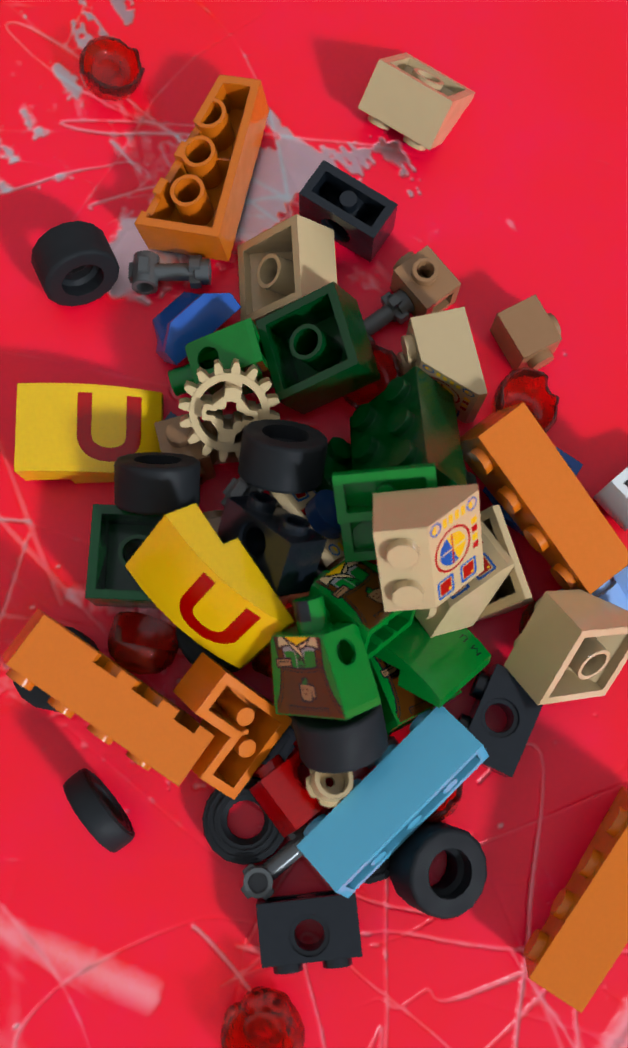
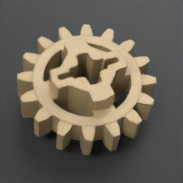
M216 359L214 360V372L209 374L202 367L197 369V376L200 381L198 384L186 380L184 390L191 395V398H179L178 408L189 413L180 417L179 424L182 428H193L188 434L187 441L189 444H193L201 440L203 442L202 455L207 456L213 449L219 450L220 462L226 461L229 452H235L239 459L242 436L235 438L237 433L253 421L280 419L279 413L270 409V407L280 403L278 394L265 393L272 386V382L269 377L262 378L259 381L256 380L258 373L256 365L252 364L246 372H243L240 369L239 359H233L230 369H224L220 360ZM224 382V386L213 395L204 394L211 386ZM242 384L254 391L260 404H256V401L247 400L242 393ZM227 402L236 403L237 411L233 412L231 419L223 418L222 409L226 408ZM199 417H202V420L210 421L217 429V436L210 433L203 426Z

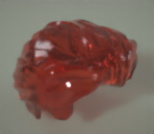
M263 986L255 987L248 991L240 1002H233L224 1013L220 1034L221 1048H304L305 1027L302 1018L294 1004L290 1001L289 996L280 990Z

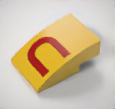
M17 383L14 472L25 481L71 479L75 484L114 482V463L117 458L134 453L161 452L154 423L163 421L164 395L162 392L98 384Z
M196 503L165 514L125 565L145 594L180 630L218 658L239 669L251 662L270 644L274 633L287 629L294 622L240 540L236 538L223 544Z

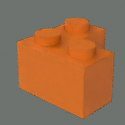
M202 652L173 692L196 715L203 719L200 724L214 735V738L192 767L193 772L201 780L235 800L292 723V718L288 715L276 714L273 702Z

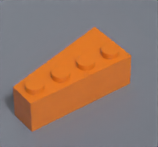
M219 74L193 120L195 127L186 142H180L174 153L176 160L166 177H160L152 191L154 194L152 202L146 212L143 210L140 212L134 223L148 249L185 255H202L203 258L229 262L269 114V107L261 80Z
M524 402L491 413L460 437L464 461L519 526L528 543L552 567L550 572L553 578L564 590L581 589L592 594L628 565L627 548Z
M39 608L2 655L5 664L10 667L6 673L10 679L28 691H31L36 685L50 695L47 703L70 719L74 714H77L89 723L87 729L97 738L108 745L115 741L127 750L125 755L147 771L153 768L178 787L214 738V735L186 711Z
M624 786L619 790L566 887L556 896L550 909V915L541 930L536 929L533 932L523 953L526 956L528 978L580 1013L583 1012L628 943V789Z

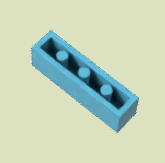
M443 705L440 708L435 707L432 711L429 709L418 715L409 727L411 732L398 745H389L383 755L374 762L376 767L363 780H354V789L327 816L326 814L317 816L305 828L303 832L305 838L296 847L336 893L349 898L489 757L483 744Z

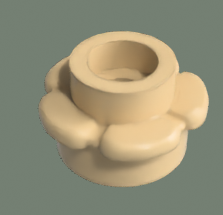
M309 769L310 776L305 780L306 790L310 797L317 798L319 804L327 808L337 807L354 789L352 772L330 774L319 773ZM326 778H331L333 780L332 787H328L326 785Z

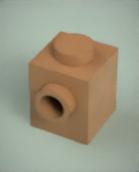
M427 245L416 254L412 251L406 253L396 262L393 267L390 289L393 293L401 289L408 295L414 306V311L411 314L416 317L444 311L455 303L461 283Z
M536 294L497 313L490 328L491 334L515 374L528 367L531 371H536L549 364L555 358L553 354L562 341L561 328L553 314L545 311Z

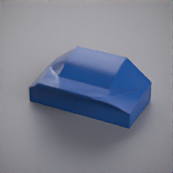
M183 292L152 320L157 337L156 353L166 363L179 364L187 356L185 346L189 342L213 333L241 308L240 304L231 293L195 294Z

